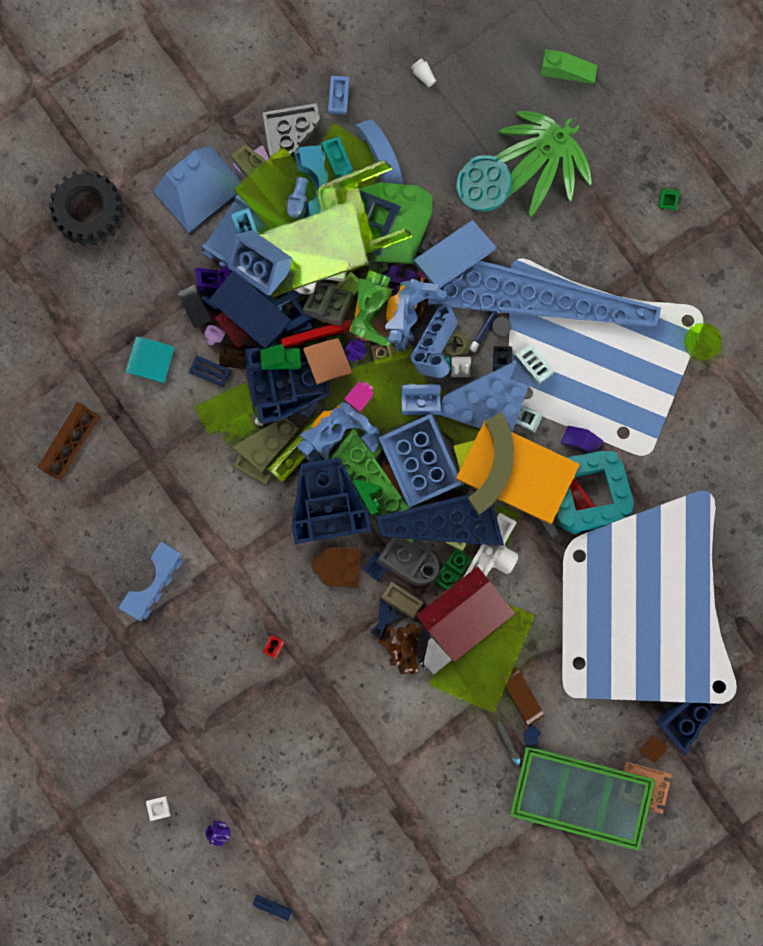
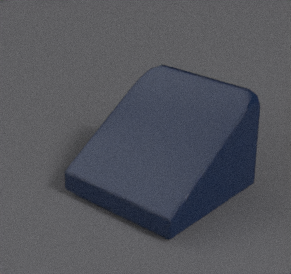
M210 292L203 295V303L216 313H219L221 310L210 301L214 293Z
M379 552L373 555L363 569L377 581L388 570L377 562L381 555Z

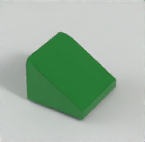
M660 187L658 208L677 210L679 189Z

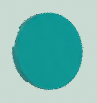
M476 156L470 159L471 161L460 170L456 184L457 192L463 203L469 208L480 212L491 211L504 203L509 196L512 187L511 173L507 165L495 156Z

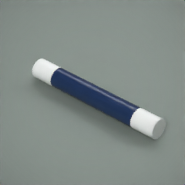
M492 311L471 344L469 351L473 353L477 351L499 312Z

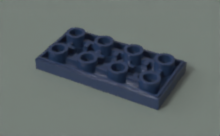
M234 270L210 299L214 305L265 349L270 347L291 321L287 315Z

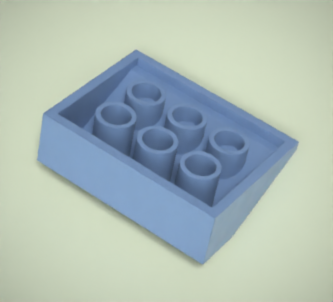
M432 414L379 437L409 508L464 486L463 482L456 480L459 473Z

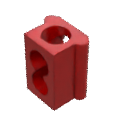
M271 635L262 652L276 659L284 641ZM277 641L278 646L274 647L273 653H269L268 650L272 647L271 643Z

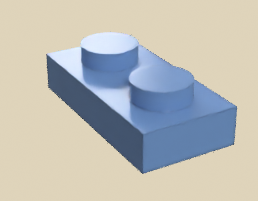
M331 76L329 114L347 115L349 77Z

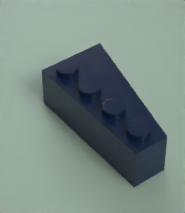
M717 680L713 683L712 688L714 692L721 694L726 690V684L721 680ZM675 702L654 721V724L678 752L686 755L693 741H696L699 732L708 723L710 716L720 704Z

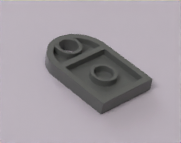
M392 538L377 560L379 564L416 586L430 584L439 572V562L433 552L414 540L410 543L404 538ZM423 569H431L433 575H425Z

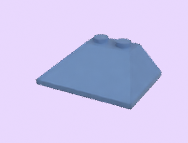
M211 146L194 150L165 173L153 192L186 231L191 233L233 199L239 191H243L246 186Z

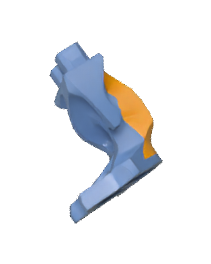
M411 279L410 281L402 282L398 293L389 298L385 329L389 332L388 341L394 344L395 350L406 351L407 343H414V335L410 328L417 321L415 305L424 299L443 300L446 297L447 292L439 289V284L423 283Z
M341 402L335 409L323 411L314 422L312 429L300 434L303 441L297 448L306 455L305 458L308 462H316L321 459L328 460L330 450L343 440L342 437L346 429L359 428L369 435L375 433L376 429L365 416L353 409L348 403ZM337 423V427L332 430V427Z

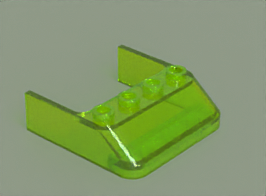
M385 160L325 183L317 190V198L333 252L339 257L368 254L412 237L411 232L403 228L374 240L359 184L366 179L391 170V165Z

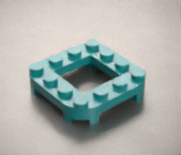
M599 451L567 457L580 464L574 477L602 472L603 475L605 474L612 504L576 511L569 486L556 514L558 526L577 535L580 534V531L600 528L631 516L634 502L623 463L617 453L613 451Z

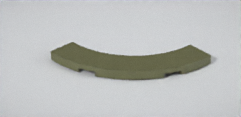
M502 412L485 421L494 446V460L491 472L484 484L467 499L477 515L487 510L497 500L509 480L513 467V438Z

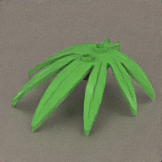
M518 111L516 116L535 125H514L499 130L498 134L539 135V137L517 143L495 157L506 163L536 148L512 171V187L509 196L523 186L545 162L549 161L539 178L529 211V217L531 218L551 186L559 158L563 159V180L569 203L573 197L575 181L572 157L587 185L590 186L592 182L587 159L580 146L569 136L578 131L579 125L575 128H570L569 125L572 123L570 118L562 129L554 120L543 114L532 111Z

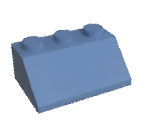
M251 230L236 234L227 268L236 271L247 282L266 295H271L288 275L293 258Z

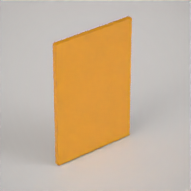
M485 421L456 477V480L477 490L488 478L494 460V446ZM511 432L514 445L513 467L509 480L497 499L552 524L580 464Z

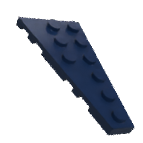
M472 494L376 517L381 537L504 546L494 505L492 504L487 510L477 515L467 500Z

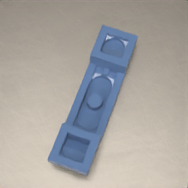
M372 119L356 124L355 127L362 141L367 142L381 170L379 176L382 182L403 184L402 174L395 154L380 127Z

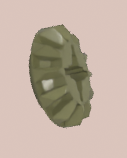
M454 330L441 353L444 354L445 358L449 357V359H452V357H464L467 355L470 347L468 337L461 331ZM454 338H456L457 345H460V347L456 348L455 353L452 347L449 346V344L453 343Z

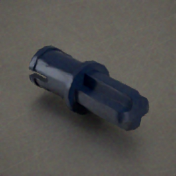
M256 895L253 901L254 907L270 913L269 916L272 914L287 922L293 909L276 903L277 900L271 901L260 895Z

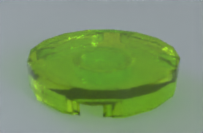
M695 324L685 334V350L696 360H710L721 350L722 337L718 329L711 324Z

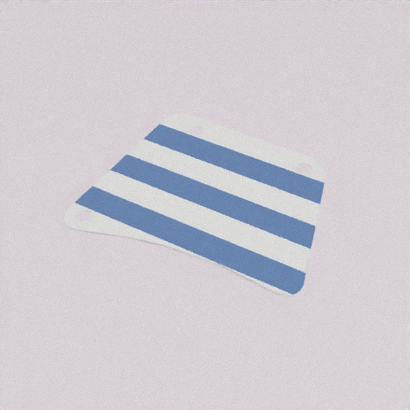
M517 259L511 265V269L607 293L571 281L531 260ZM626 298L661 307L656 327L509 313V321L511 323L509 346H512V362H516L512 378L528 383V387L533 390V396L530 399H524L523 406L541 413L543 417L562 425L588 429L601 438L603 442L632 454L645 456L653 451L703 326V316L697 308L686 304L649 302ZM684 315H691L694 318L692 326L686 327L682 324L681 320ZM530 344L554 371L553 375L539 385L535 383L515 356ZM529 351L522 357L526 359L532 353ZM532 358L527 363L530 365L536 360V358ZM538 363L532 369L535 370L541 365ZM542 369L537 373V375H541L545 372V370ZM620 427L628 428L630 432L629 437L626 439L619 438L617 430Z
M707 491L694 492L576 537L568 545L563 559L562 679L563 688L569 696L589 699L723 704L733 698L737 688L736 679L721 637L715 609L712 542L716 507L715 499L711 493ZM579 549L586 553V559L580 563L573 559V553ZM582 657L585 660L586 665L582 670L574 668V658ZM717 680H721L726 684V690L721 694L714 692L712 688L713 683Z

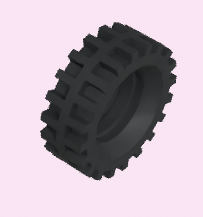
M82 170V174H77L75 171L72 172L73 177L69 179L64 176L62 178L64 182L61 185L57 183L54 186L56 192L51 193L52 203H49L50 216L65 238H69L73 243L80 242L82 246H86V243H91L95 246L97 241L102 240L104 243L107 241V236L111 235L113 237L116 234L114 230L117 227H121L120 220L124 218V203L115 184L110 182L107 176H100L97 171H93V174L88 173L87 170ZM85 191L98 194L102 198L104 205L101 215L88 223L78 222L73 219L69 210L70 202L74 196Z

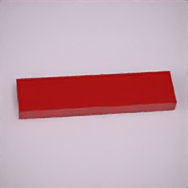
M348 319L343 321L341 326L331 324L281 338L277 345L283 344L284 349L293 348L308 342L342 334L349 331L352 323Z

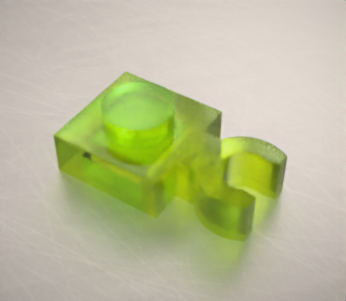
M247 412L229 421L232 427H224L220 430V433L228 431L230 436L225 441L230 442L233 440L234 435L237 434L241 438L255 430L256 427Z

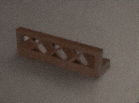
M77 402L37 468L62 481L99 420L100 415ZM85 412L94 417L90 424L83 425L82 417ZM81 429L82 438L73 442V432ZM71 446L73 453L71 456L63 458L62 450L64 447ZM61 462L63 469L59 475L50 471L54 464Z

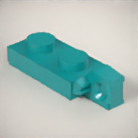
M338 136L322 142L321 145L335 178L338 181L342 180L345 189H348L353 184L351 176H354L353 168Z

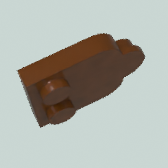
M328 547L323 551L322 556H317L313 559L311 564L312 570L317 575H320L321 581L327 586L358 588L361 549Z

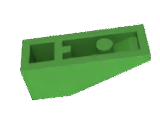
M545 49L540 76L595 84L597 65L565 52Z

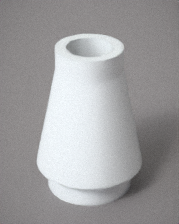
M420 59L411 67L412 73L426 84L427 87L432 86L437 81L427 61Z

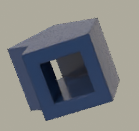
M533 724L523 732L526 746L538 744L537 738L542 734Z

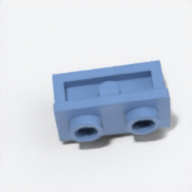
M402 385V415H440V385Z

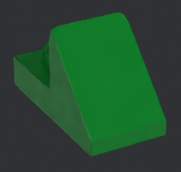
M283 344L260 350L262 370L300 369L301 367L299 348L284 349Z
M355 479L353 483L371 515L379 514L378 508L380 505L376 498H371V496L384 488L380 485Z

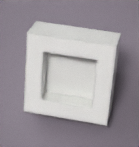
M452 357L451 377H470L471 357Z
M167 796L146 801L150 821L171 816Z

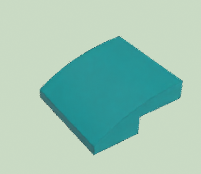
M135 337L125 373L163 384L174 347L153 340Z

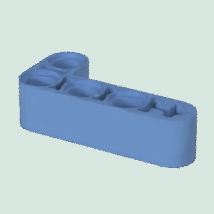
M443 305L436 310L411 355V360L419 374L442 378L449 373V366L441 352L458 323L449 305Z

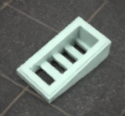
M531 344L515 355L537 385L554 373ZM530 351L532 354L524 359L522 356ZM535 357L536 360L529 365L527 362ZM538 363L541 365L535 370L532 369ZM544 369L545 372L538 376L537 373Z
M522 405L515 424L535 433L542 415ZM527 413V416H526L524 422L521 421L522 418H523V416H524V414ZM533 416L534 419H533L531 425H529L528 423H529L531 417Z

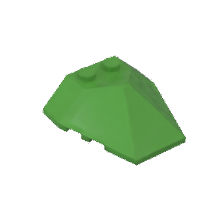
M380 182L360 188L359 190L401 206L381 256L373 253L375 261L413 264L432 214V195L416 185ZM358 198V209L361 215H363L368 201ZM375 204L369 220L384 226L390 210ZM367 225L366 231L369 243L376 246L382 230Z

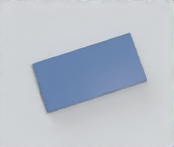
M472 220L414 259L413 263L430 283L439 284L441 288L492 253L496 246Z

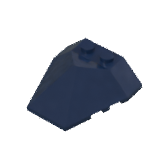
M259 347L245 350L246 378L252 408L260 424L280 421L331 395L329 381L316 385L305 354L300 353V369L262 370L260 350L265 348Z
M340 458L301 464L292 519L295 544L372 531L369 512Z

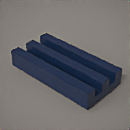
M196 355L189 374L224 388L228 376L231 374V369ZM199 361L220 371L225 372V374L222 375L208 368L200 366L197 363ZM195 368L204 371L208 374H211L215 377H218L222 379V381H218L207 375L195 371Z

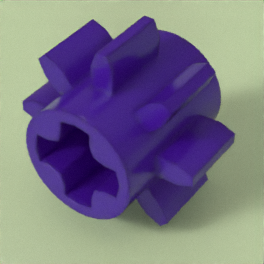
M358 338L356 341L350 340L344 350L348 354L346 358L353 363L355 359L361 361L367 351L363 347L365 342Z
M214 820L213 825H209L206 829V838L210 840L209 844H214V846H223V842H227L230 838V828L227 827L225 822Z

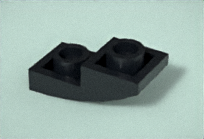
M195 284L178 292L194 328L211 320Z

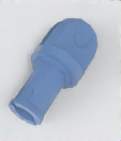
M302 177L296 179L294 193L289 196L287 205L288 215L295 220L304 216L308 201L305 194L309 180Z

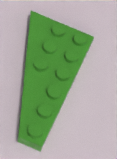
M353 428L330 459L340 458L352 482L357 479L380 485L384 488L371 496V498L375 497L380 505L378 508L379 514L375 515V517L409 509ZM406 539V540L409 541L410 543H412V541H413L414 539Z

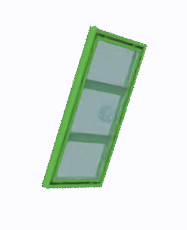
M527 746L510 816L639 851L655 779Z

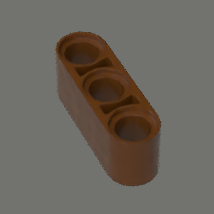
M517 667L499 676L527 726L545 717Z

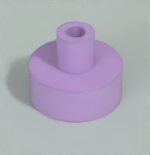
M209 325L204 335L208 339L207 343L214 345L215 342H222L225 333L219 327Z

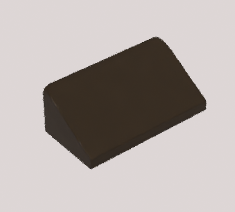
M222 343L219 365L246 369L245 350L258 347L241 346L237 348L234 344Z

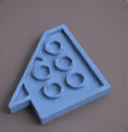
M511 362L445 394L441 403L440 415L481 429L485 420L502 412L510 431L513 432L529 384L511 378L516 362Z

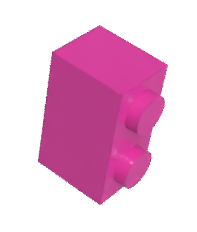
M358 381L344 400L353 409L361 413L374 396L372 392L373 387L365 381L363 383Z

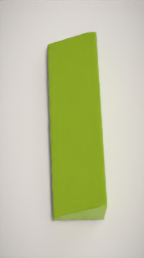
M315 413L266 467L280 482L283 483L305 459L306 455L297 448L303 441L300 434L312 429L314 422L320 415L319 413Z

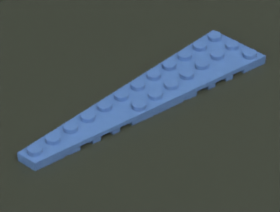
M478 261L439 288L447 292L443 300H428L429 306L441 307L449 305L451 308L648 327L657 326L661 307L484 261Z

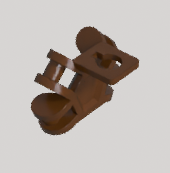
M409 623L406 628L399 627L397 630L388 626L385 628L378 644L387 648V653L391 655L390 665H398V670L401 674L410 672L416 675L418 673L419 666L415 657L419 640L417 641L416 638L420 637L421 629L425 626L416 628L414 623ZM390 633L391 639L385 642L386 636Z

